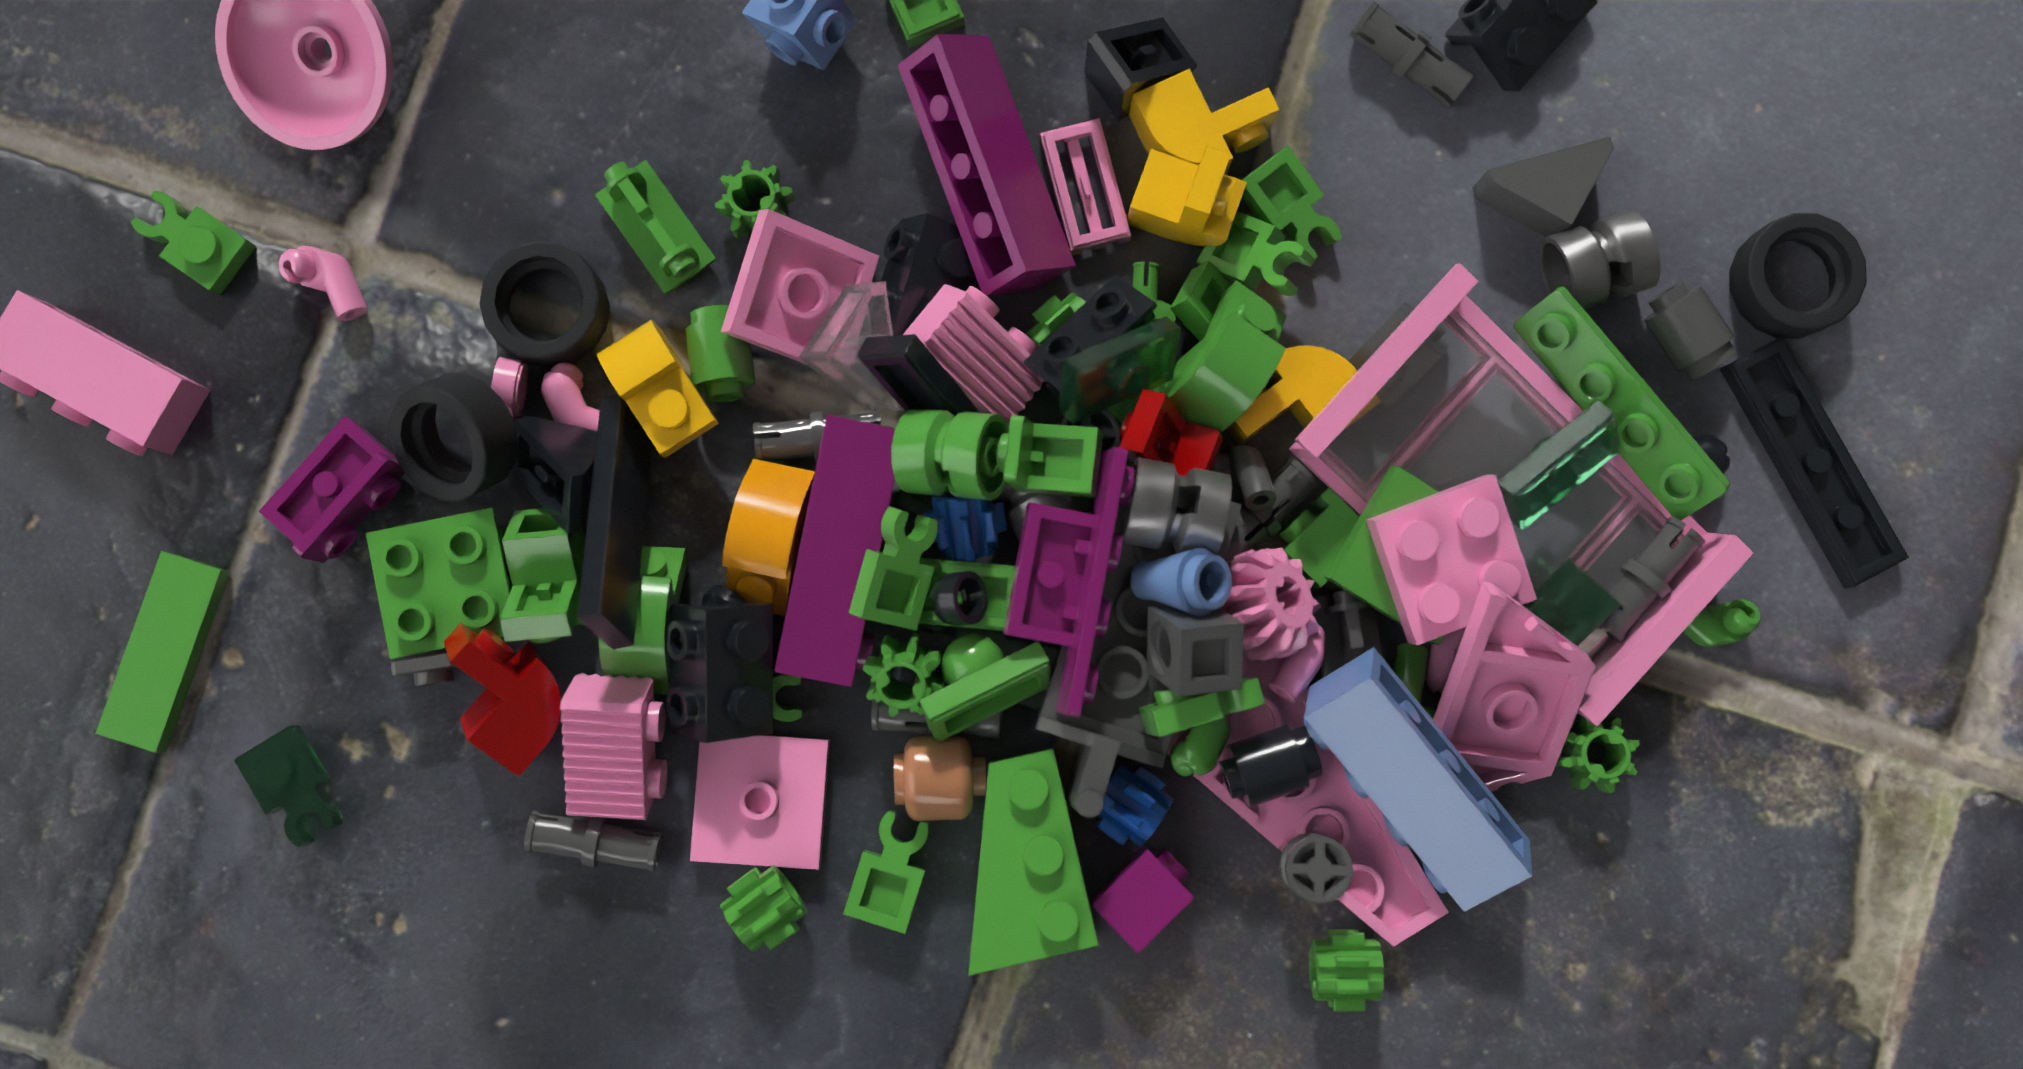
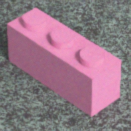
M19 290L15 292L0 317V382L33 398L36 397L39 390L56 399L51 410L86 427H89L93 420L110 428L105 439L133 454L143 457L146 450L150 448L173 455L211 391L56 306Z

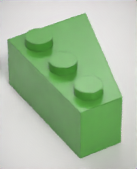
M1052 747L989 762L968 976L1099 946L1055 753Z

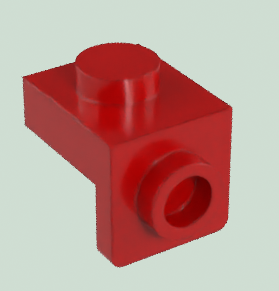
M1142 389L1135 409L1130 411L1123 421L1119 448L1128 450L1127 458L1132 464H1134L1137 457L1171 463L1175 465L1178 475L1185 476L1192 468L1211 471L1223 437L1215 428L1186 422L1167 394Z

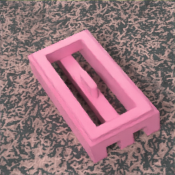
M1100 118L1040 133L1039 140L1064 235L1072 256L1082 254L1083 250L1094 248V250L1105 248L1107 244L1118 242V244L1129 242L1131 232ZM1087 136L1090 138L1113 227L1103 229L1079 142L1080 138ZM1066 143L1089 229L1087 234L1080 235L1056 144Z

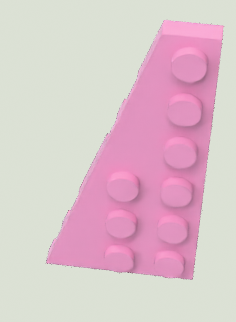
M1243 650L1242 678H1258L1265 704L1227 714L1226 718L1229 724L1230 736L1215 768L1203 776H1199L1196 773L1192 776L1280 851L1294 837L1311 832L1325 835L1344 846L1352 860L1353 876L1350 886L1337 900L1393 947L1448 914V910L1408 845L1402 846L1393 838L1385 824L1383 813L1370 797L1362 798L1354 791L1345 775L1344 765L1330 748L1323 750L1314 742L1320 758L1323 775L1309 780L1310 786L1308 788L1250 808L1247 806L1243 796L1235 799L1230 797L1219 767V761L1229 758L1227 745L1283 725H1288L1290 730L1305 726L1304 715L1309 691L1308 685L1297 703L1284 700L1270 689L1269 684L1288 656L1283 658L1274 657L1265 661L1260 659L1250 661ZM1191 728L1173 733L1167 751L1169 756L1174 744L1186 741ZM1312 850V856H1310L1309 858H1307V860H1306L1305 862H1299V863H1307V861H1308L1310 858L1313 857L1314 850Z

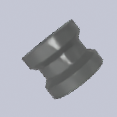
M1312 832L1299 834L1288 841L1281 851L1279 860L1281 878L1287 888L1306 901L1317 904L1333 902L1341 897L1351 884L1353 876L1351 857L1345 847L1332 838ZM1312 850H1314L1313 857L1310 858V859L1307 861V863H1299V862H1305V861L1307 860V858H1309L1310 856H1312Z

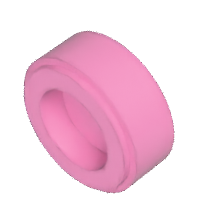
M499 357L495 365L491 388L502 398L513 419L516 416H522L528 389V366L521 359Z

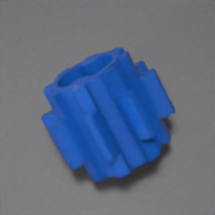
M950 491L941 496L931 495L933 510L923 512V516L935 519L938 522V531L934 542H937L941 556H946V560L950 561L966 560L967 562L994 554V548H999L997 533L1007 530L1003 500L958 498L952 495Z
M1120 762L1111 773L1103 799V808L1097 815L1100 818L1096 823L1097 828L1121 845L1128 838L1141 847L1159 826L1174 801L1172 797L1162 791L1166 782L1142 764H1138L1135 770H1133L1123 762Z

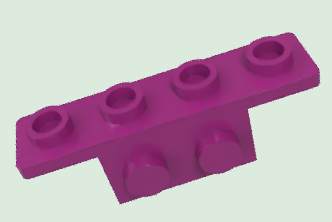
M1113 447L1103 452L1099 471L1097 498H1094L1091 514L1037 503H1028L1026 506L1003 634L1067 646L1056 712L1068 716L1080 717L1082 704L1090 705L1096 692L1098 666L1090 664L1094 638L1104 637L1110 615V599L1102 598L1106 571L1115 572L1121 555L1122 534L1114 532L1118 505L1127 506L1134 483V468L1126 466L1127 449Z

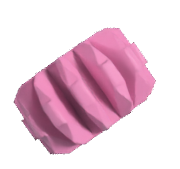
M1280 547L1275 549L1266 548L1258 551L1251 549L1234 556V560L1227 562L1231 572L1232 585L1227 601L1220 608L1244 623L1243 650L1249 660L1260 659L1265 661L1274 657L1283 658L1297 653L1300 648L1306 647L1308 637L1319 631L1313 613L1322 606L1312 598L1310 589L1315 581L1306 580L1302 575L1301 559L1289 560L1283 548Z

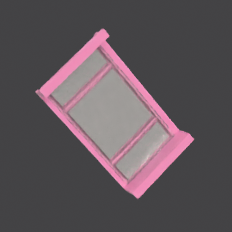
M1458 263L1452 267L1295 439L1296 442L1289 450L1323 483L1330 487L1359 517L1389 466L1401 467L1439 492L1483 475H1496L1537 600L1522 606L1586 652L1596 666L1577 714L1583 716L1591 725L1598 726L1754 552L1736 535L1707 533L1689 515L1681 520L1686 523L1683 528L1684 531L1671 545V548H1675L1691 528L1703 537L1705 543L1695 551L1669 582L1668 586L1671 588V592L1663 601L1655 599L1627 632L1625 639L1621 643L1606 635L1607 628L1621 613L1620 610L1613 614L1601 630L1597 628L1586 616L1598 606L1624 575L1620 570L1627 559L1636 560L1666 525V521L1671 517V514L1595 426L1588 415L1466 296L1479 281L1461 263Z

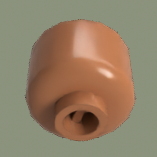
M953 735L941 742L939 740L936 741L934 736L911 738L905 745L904 753H894L895 805H905L908 816L916 821L961 820L967 818L973 809V796H986L985 757H972L971 745L964 736Z

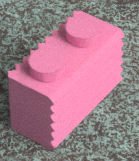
M944 284L903 335L915 334L980 413L999 414L1005 419L1009 427L1011 416H1017L1019 411L1025 409L1026 402L1033 399L1034 392L1040 390L1042 383L1045 382L1023 362L1038 348V345L1015 327H1011L1007 332L994 319L1000 311L997 305L977 288L969 286L966 291Z
M585 673L577 674L565 692L560 706L562 711L561 722L563 723L561 731L563 734L562 745L564 746L563 757L565 758L563 768L565 769L564 780L566 781L564 790L566 792V814L568 816L646 820L654 798L662 799L664 797L667 784V762L665 759H656L655 742H661L664 735L666 722L664 702H654L653 679L650 677L640 679L637 676L626 678L623 675L613 677L608 674L601 677L598 674L589 676Z

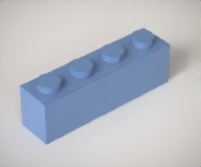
M1374 647L1309 686L1304 723L1310 737L1321 749L1327 750L1330 748L1344 765L1345 775L1354 791L1362 798L1370 797L1383 813L1385 824L1393 838L1402 846L1409 844L1423 861L1424 871L1437 891L1442 894L1448 892L1465 912L1532 877L1529 838Z

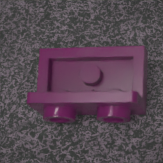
M344 416L258 512L295 543L292 550L302 559L325 563L328 559H334L343 554L353 544L358 535V531L355 528L371 510L377 511L383 508L396 496L401 487V482L398 480L405 473L392 452L354 419Z

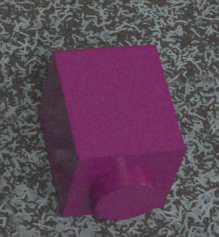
M1143 845L1089 900L1096 911L1139 954L1195 897L1183 886L1192 875L1165 848L1154 856Z

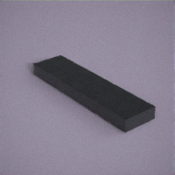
M1783 336L1720 368L1721 373L1843 588L1855 587L1908 559L1906 551Z
M619 395L602 398L600 404L577 617L613 650L633 646L635 641L652 444L626 401Z

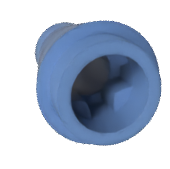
M1196 548L1156 560H1142L1134 566L1131 573V587L1138 598L1153 600L1196 616L1206 615L1212 610L1223 606L1230 595L1232 585L1231 572L1226 561L1206 548Z

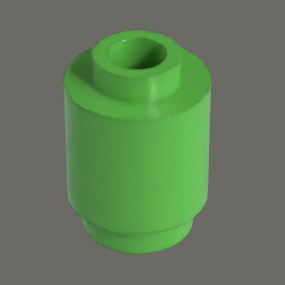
M711 305L690 312L691 325L685 329L691 381L698 392L706 393V400L710 402H728L744 397V389L754 385L756 382L751 343L721 332L729 305Z

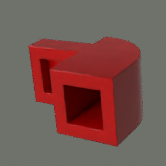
M460 623L443 642L449 660L486 688L460 717L466 739L519 777L550 742L558 727L561 716L559 687L541 652L530 641L511 660L515 652L492 631L484 628L477 635L463 623Z

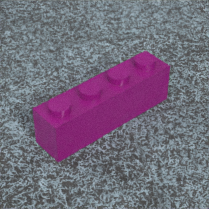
M936 34L898 64V68L981 292L987 297L1034 292L1076 267L992 41L990 36Z
M832 414L826 415L774 672L852 687L855 670L863 671L867 657L871 656L875 634L863 632L866 619L850 614L849 609L866 549L880 552L881 544L885 545L886 543L881 533V521L885 511L890 507L889 504L895 481L891 455L896 429L894 427Z

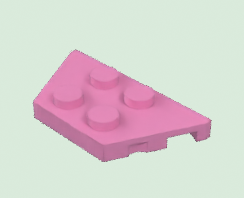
M1482 582L1433 721L1491 792L1496 791L1507 783L1518 782L1522 784L1552 776L1596 666L1586 652L1493 583Z

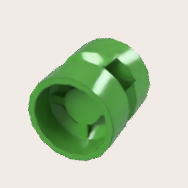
M916 408L907 410L897 424L892 442L891 455L894 479L899 488L906 493L941 496L950 491L952 495L958 498L996 499L1006 485L1003 477L1004 473L999 471L997 465L998 443L1003 433H1009V427L1005 419L999 414L962 412L954 416L946 410Z

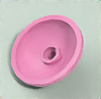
M221 0L215 25L218 63L232 97L240 109L257 127L269 136L287 145L308 150H325L351 143L368 132L377 122L387 105L391 92L393 55L388 32L372 0ZM326 40L331 48V58L325 51Z

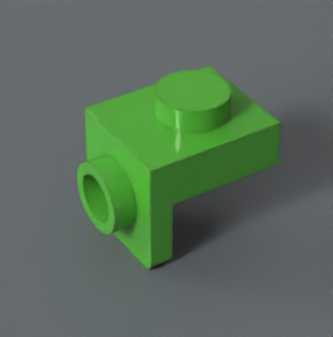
M1012 415L1009 433H1003L999 439L997 449L998 469L1001 473H1004V481L1019 492L1097 498L1104 433L1098 427L1035 424L1026 416Z

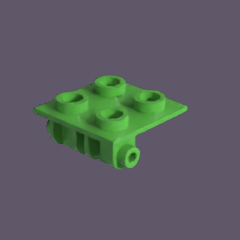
M493 507L366 533L390 659L445 649L443 642L460 623H463L477 635L486 628L498 637H504L500 617L511 592L502 539L507 529L505 527L498 529L495 509Z

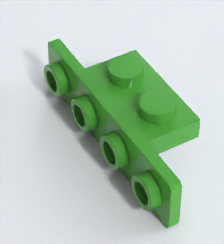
M1558 287L1514 323L1515 331L1579 407L1588 415L1590 420L1672 517L1683 520L1728 490L1730 481L1565 287Z

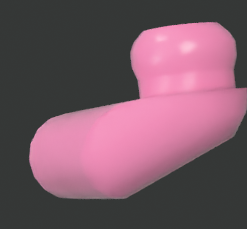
M313 246L288 249L281 255L279 271L283 278L290 283H300L303 286L326 292L337 320H353L368 312V307L351 265L343 256Z
M562 362L556 364L551 372L544 374L540 391L554 421L597 431L599 410L587 406L580 391L583 387V373L577 366L571 363Z
M1318 625L1319 631L1308 637L1306 647L1298 649L1297 653L1287 657L1269 684L1270 689L1288 702L1297 703L1323 664L1325 631L1320 625Z

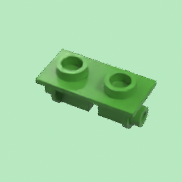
M647 160L633 168H629L622 161L607 169L604 177L608 184L596 193L595 196L665 295L717 260Z

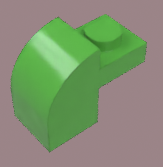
M1237 280L1222 293L1205 337L1177 361L1164 393L1167 394L1186 422L1215 428L1220 433L1233 424L1255 401L1270 380L1285 351V347L1278 343V339L1287 315Z
M544 508L514 511L502 539L513 585L500 617L505 642L529 640L534 643H547L563 636H571L575 625H585L577 617L585 549L583 526L579 531L567 533Z
M643 546L634 645L613 650L599 638V655L603 676L608 674L613 677L623 675L626 678L637 676L640 679L650 677L653 679L654 694L668 695L671 689L670 655L666 647V631L670 624V607L673 604H679L687 570L685 548Z

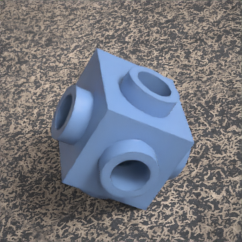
M750 0L742 11V14L766 40L765 46L778 58L793 66H796L799 60L822 70H825L858 20L843 0Z

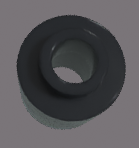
M1283 725L1228 744L1227 753L1229 758L1219 761L1221 774L1230 797L1235 799L1243 796L1249 808L1308 788L1310 786L1309 780L1323 775L1317 749L1305 726L1290 730L1288 725Z

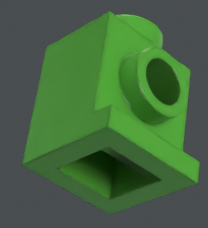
M1330 487L1320 493L1310 503L1319 512L1316 516L1305 509L1279 535L1287 543L1283 550L1287 554L1288 559H1301L1302 575L1306 580L1315 581L1310 589L1311 591L1321 588L1328 581L1324 576L1359 519V516Z

